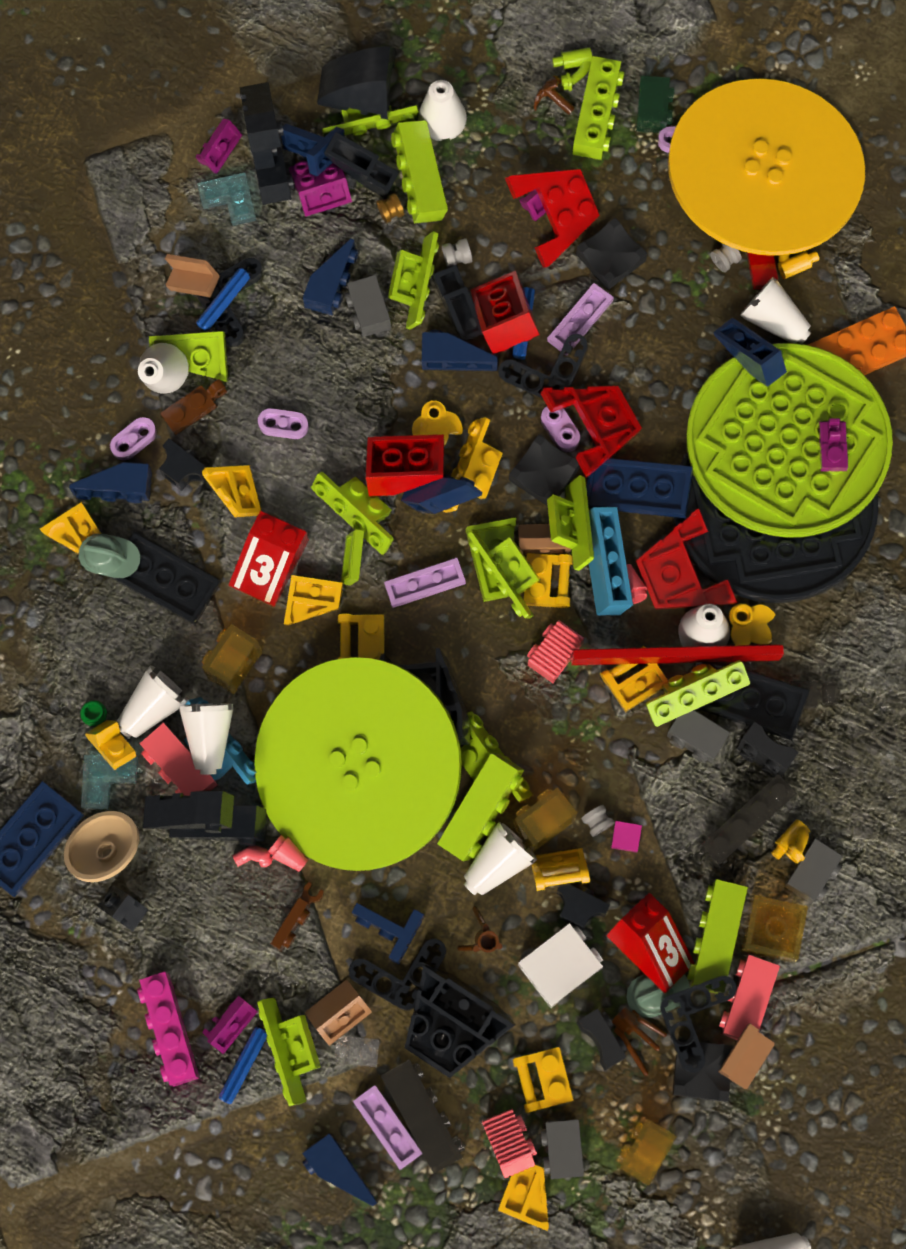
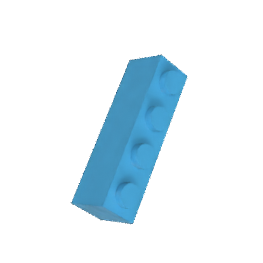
M593 507L589 511L594 559L589 563L596 613L597 616L621 615L633 606L617 507Z

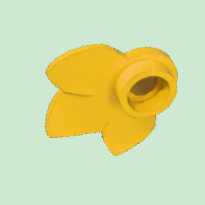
M435 400L427 402L422 407L421 416L412 425L413 435L444 434V447L448 441L449 434L461 435L463 432L459 417L455 413L446 411L445 406ZM430 409H437L439 412L438 417H431L429 415Z
M741 603L733 606L729 612V621L733 626L730 633L733 643L735 645H750L751 642L759 645L770 644L772 642V634L767 623L776 614L769 607L761 604L750 607L747 604ZM743 613L746 616V620L740 621L737 615Z

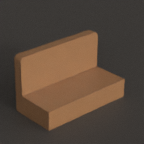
M171 254L166 255L165 260L173 268L166 283V287L170 291L211 298L220 276L206 260Z
M549 524L518 526L519 549L523 555H527V553L570 555V548L551 541Z
M345 980L308 1009L305 1015L330 1046L372 1013V1011L349 981Z
M748 1024L718 1071L743 1089L749 1087L774 1047V1042L759 1033V1029L752 1024Z

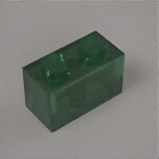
M640 77L636 132L660 133L662 129L666 128L667 124L672 123L673 110L668 109V102H673L674 87H669L670 77Z

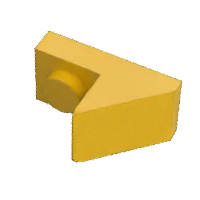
M106 720L85 733L87 739L114 770L136 757L135 750L121 735L117 721Z

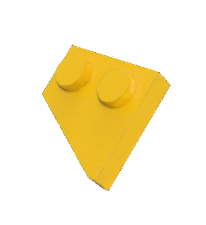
M249 465L207 467L202 471L204 478L234 517L258 516L261 508Z
M82 502L40 528L43 534L79 554L80 546L85 539L94 534H102Z
M291 575L284 625L295 624L338 610L340 608L343 583Z
M534 1165L510 1177L498 1211L548 1231L549 1222L544 1168Z

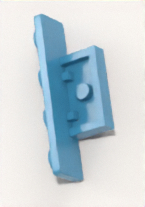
M202 697L188 700L186 705L209 703ZM228 733L222 768L216 769V774H210L214 780H218L233 767L247 785L256 782L254 762L243 752L241 744ZM186 737V738L184 739V741H185L186 744L188 745V741H187V737Z

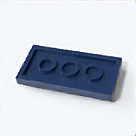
M608 459L588 476L586 485L588 508L617 507L619 512L686 518L693 468L691 466Z
M43 781L0 830V886L14 898L84 816Z

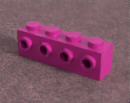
M162 972L139 980L141 987L137 988L141 1003H146L149 1013L145 1014V1019L149 1030L153 1029L156 1039L152 1040L156 1055H161L164 1065L160 1066V1071L164 1082L168 1081L170 1086L175 1087L199 1079L200 1076L170 974Z

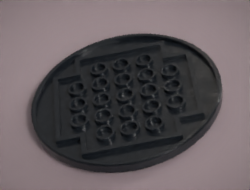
M688 453L683 457L681 466H690ZM693 474L686 518L673 517L676 527L691 516L692 512L697 509L700 510L708 532L684 541V545L691 561L715 584L728 580L734 594L754 601L767 603L796 602L817 596L833 588L853 572L861 562L875 533L878 518V495L876 494L872 501L853 519L828 532L805 537H779L751 530L726 516L707 498Z

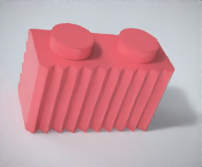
M560 620L555 625L551 623L542 635L545 639L540 645L535 644L527 655L530 658L528 666L551 683L555 682L570 662L573 650L579 649L584 643V637Z
M510 1109L482 1121L504 1178L513 1176L515 1173L535 1165L532 1156L537 1153L531 1138L525 1140L522 1132L527 1131L521 1115L515 1117L513 1109Z

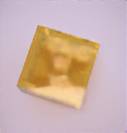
M231 624L228 629L224 628L218 635V644L214 650H209L202 660V669L209 680L234 695L263 652L258 640Z
M558 787L553 791L550 788L545 790L537 797L538 801L532 807L527 804L516 812L514 828L533 853L576 820L577 812Z
M754 895L750 902L741 952L791 963L798 961L808 906Z
M646 1119L643 1123L640 1121L636 1123L629 1136L633 1138L629 1148L623 1146L615 1161L620 1163L617 1167L618 1170L644 1186H649L677 1136Z

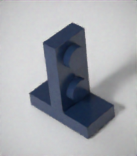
M285 124L283 126L284 136H281L284 149L307 157L310 174L318 176L333 163L324 155V152L335 132L344 137L345 132L344 129L335 127L325 137Z
M356 903L352 911L353 916L356 917L355 922L367 929L372 925L380 930L378 933L380 936L391 942L394 938L398 939L389 955V959L397 964H400L425 918L424 914L414 909L407 924L402 928Z

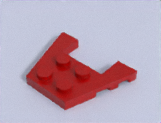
M581 169L511 175L505 178L513 199L536 189L556 237L534 247L543 268L550 266L600 216Z
M619 386L587 387V389L564 387L563 390L544 388L540 393L550 412L574 405L596 445V447L578 453L575 457L586 477L590 476L642 429Z
M699 509L692 512L691 516L678 524L670 534L657 542L636 560L655 609L737 603L728 580L702 589L685 548L684 541L708 532Z

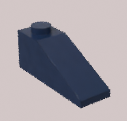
M731 318L713 332L714 336L750 375L768 387L787 372L781 350L734 318Z
M440 330L422 332V370L497 371L496 356Z
M328 1134L302 1153L306 1158L302 1163L311 1175L316 1173L318 1177L371 1206H375L378 1203L332 1134Z

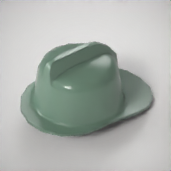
M94 534L82 542L79 549V560L81 565L89 572L112 578H125L131 576L137 570L140 564V553L138 548L129 540L107 534Z
M643 974L631 982L626 997L632 1011L635 1010L642 1017L651 1018L661 1015L660 1004L663 998L690 988L684 974L666 993H663ZM671 999L668 1001L665 1011L668 1012L680 1004L673 1003Z

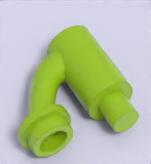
M590 47L561 52V56L552 58L553 67L563 66V69L580 67L572 76H570V73L561 76L563 90L572 91V86L589 72L592 61Z

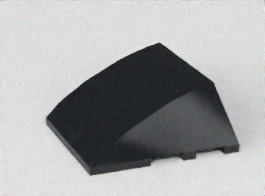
M384 46L363 49L343 55L325 64L321 72L317 99L318 105L344 111L349 108L360 110L363 115H368V112L379 114L381 119L388 120L390 109L389 91L392 68L395 67L396 48Z
M424 964L404 1048L451 1078L516 1024L498 1004L452 974Z

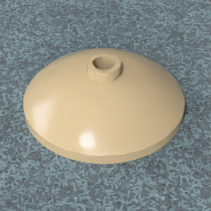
M105 811L87 818L75 828L65 845L64 862L67 869L74 877L85 882H99L115 876L131 862L136 854L139 845L138 828L128 815L118 811Z

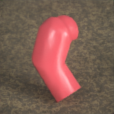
M256 845L248 846L232 855L238 867L253 860L259 862L260 866L265 868L271 865L273 860L268 849Z

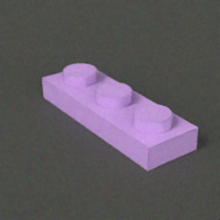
M593 283L549 335L547 342L561 351L566 339L570 335L581 334L584 336L613 302L614 297ZM580 339L576 342H571L570 345L574 348Z
M458 558L384 582L392 608L466 584Z
M376 1085L353 1101L400 1170L423 1154Z

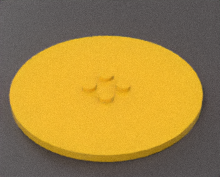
M739 80L727 83L704 94L686 110L679 120L673 133L668 153V171L671 186L679 204L688 217L700 229L717 241L732 248L759 255L794 254L809 250L829 240L846 225L860 201L865 182V162L861 145L855 132L843 115L829 102L812 91L779 80Z

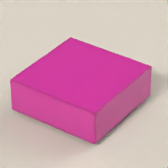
M615 821L611 848L637 853L642 825Z

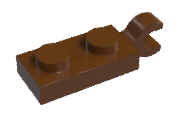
M218 379L207 390L202 385L160 414L176 436L216 409V404L213 401L225 395L227 391L221 380Z
M310 882L304 886L301 897L298 898L270 943L281 952L285 947L290 948L297 936L294 934V931L299 924L303 926L311 913L308 911L310 904L319 902L324 896L323 890H320L316 896H310L309 890L312 888Z

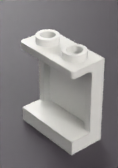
M570 923L518 963L520 969L550 1008L603 968L600 963L603 961L600 954L594 947L591 950L584 943V940L587 939L578 926L573 928Z

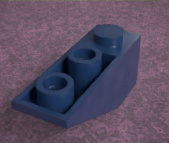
M350 239L310 276L303 295L305 308L332 316L335 308H340L343 294H341L342 288L347 286L350 280V265L355 264L358 257V250L355 247L354 239Z
M123 462L69 485V489L76 498L81 500H90L91 497H98L108 502L126 499L127 502L138 504L142 503V501H149L152 470L149 464Z
M444 474L443 478L405 491L401 501L415 511L436 514L482 496L483 492L474 486V481L468 478L461 477L460 480Z

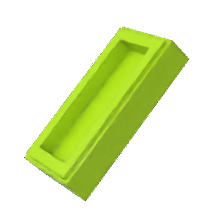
M355 529L346 535L341 577L343 585L350 586L359 581L364 531Z

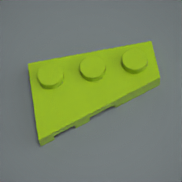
M224 331L149 336V347L158 343H167L174 345L182 351L187 358L189 372L228 382Z
M516 518L467 526L466 534L471 530L476 531L491 551L509 537H512L514 540ZM470 546L483 602L509 597V595L505 596L497 586L499 580L495 574L491 575L484 567L482 562L485 559L480 552L475 553Z

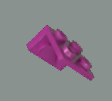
M299 162L295 166L289 167L305 217L352 202L344 172L334 163L318 176L310 174L308 162Z

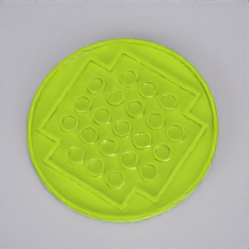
M795 343L772 344L781 350L787 372L768 387L751 376L737 359L733 357L721 365L703 384L694 400L688 419L686 442L689 463L704 494L722 513L733 521L751 530L772 536L805 537L817 535L835 529L853 519L872 501L879 491L889 469L892 456L893 439L891 423L885 404L875 387L862 372L843 358L829 351L809 345ZM829 418H840V421L846 422L847 471H821L819 421H828Z
M359 657L341 658L317 665L299 675L281 691L270 706L262 722L256 743L254 763L255 778L262 805L277 831L286 839L289 837L308 858L329 867L352 871L373 870L398 863L412 856L430 842L442 828L454 806L459 790L462 766L461 749L454 723L446 707L434 691L420 678L398 665L383 660Z

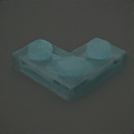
M245 173L197 183L203 209L227 204L232 226L256 221Z
M84 755L81 808L109 809L111 783L137 784L138 757L136 756L114 770L102 755Z

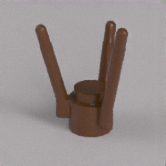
M474 906L473 912L481 925V930L475 936V944L458 946L457 949L459 951L474 952L482 950L488 953L496 949H502L498 936L489 930V925L486 924L478 908Z
M625 1007L612 1020V1023L616 1026L613 1031L621 1037L643 1075L647 1076L648 1071L626 1037L625 1032L631 1035L635 1031L656 1051H659L660 1047L638 1026L641 1023L663 1037H666L667 1033L640 1016L635 1010L631 1012Z

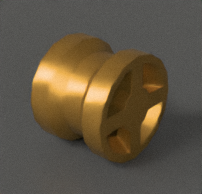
M395 193L389 195V198L386 200L380 199L376 201L378 210L386 224L391 222L394 217L400 218L405 215L400 200Z

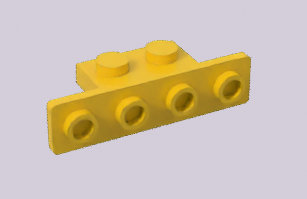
M487 417L476 419L469 426L468 439L460 450L459 463L451 474V477L457 480L465 477L474 481V486L483 492L482 496L477 497L479 499H486L503 454L482 442L490 419ZM458 505L446 509L443 512L447 513L456 511Z

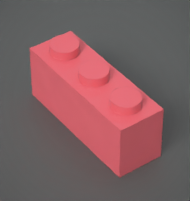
M164 723L139 743L144 749L141 754L149 764L152 765L156 762L161 768L158 774L165 782L169 784L172 781L178 787L175 793L190 796V792L212 791L218 785L210 774L202 775L200 770L194 768L191 753Z
M748 955L745 961L740 960L735 974L740 976L736 986V994L733 998L727 1000L731 1002L729 1011H723L719 1027L723 1028L722 1035L738 1040L748 1024H752L760 1030L779 971V965Z

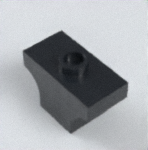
M168 439L162 445L167 454L165 462L159 468L162 476L181 491L193 481H200L205 484L207 480L202 475V471L207 467L198 461L199 457L189 448L185 451L171 439Z
M568 883L560 884L557 890V894L564 902V908L559 919L575 927L578 926L581 930H584L591 918L596 916L605 917L610 907V904L594 897L595 892L583 886L578 889Z
M114 885L111 886L97 905V907L132 932L149 910Z

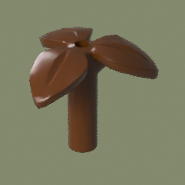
M559 76L551 77L537 92L534 99V111H537V106L543 97H549L568 115L574 110L575 107L554 89L561 83Z

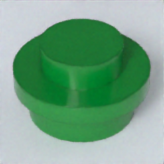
M89 701L81 709V719L86 725L96 727L106 720V707L99 701Z

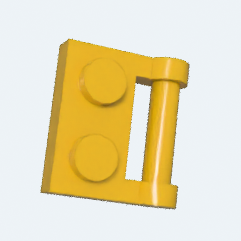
M527 553L528 562L541 579L524 591V601L527 606L570 607L568 588L570 565L573 564L572 555ZM552 565H560L558 597H550Z
M384 614L338 615V624H340V657L338 659L352 658L350 657L351 625H358V657L379 660L381 654L385 653Z
M657 663L646 664L647 667L620 684H617L615 678L638 664H618L609 671L605 669L600 673L602 680L609 687L625 712L662 690V685L668 683L667 678Z
M582 848L535 855L537 860L531 867L537 891L545 890V887L579 881L582 884L590 883L589 871Z
M560 1047L512 1059L513 1065L517 1067L526 1101L524 1105L526 1113L573 1101ZM534 1062L545 1099L541 1101L536 1100L527 1065Z

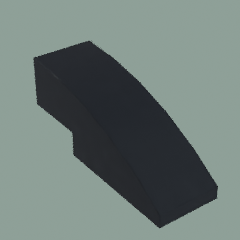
M335 132L324 152V155L346 174L384 199L399 174L397 170L379 161L378 155Z
M457 265L433 274L432 279L459 338L463 341H468L483 335L474 303L467 286L465 287Z

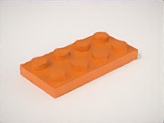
M894 306L808 345L829 351L843 358L864 375H867L906 357V325Z

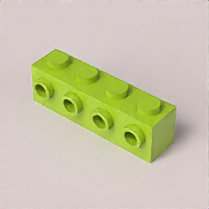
M592 56L573 144V155L602 160L603 151L608 152L611 137L607 136L608 129L613 130L615 115L611 114L612 108L618 107L620 93H616L617 86H622L625 73L620 71L621 61Z
M427 121L398 123L394 133L391 135L392 146L397 150L396 162L398 169L402 171V189L404 192H407L408 213L412 215L414 223L442 221L448 208Z
M491 753L437 844L462 861L475 859L482 848L481 842L485 835L489 836L496 826L494 820L498 813L502 814L510 802L507 798L512 790L516 791L523 781L521 775L524 769L499 753Z
M717 879L714 881L713 886L708 885L705 901H709L707 912L702 911L699 927L703 928L701 938L696 937L693 953L697 954L695 964H690L687 976L688 980H692L690 987L719 976L729 975L748 887ZM721 980L719 981L720 986L711 990L710 984L705 987L711 993L724 994L726 984Z

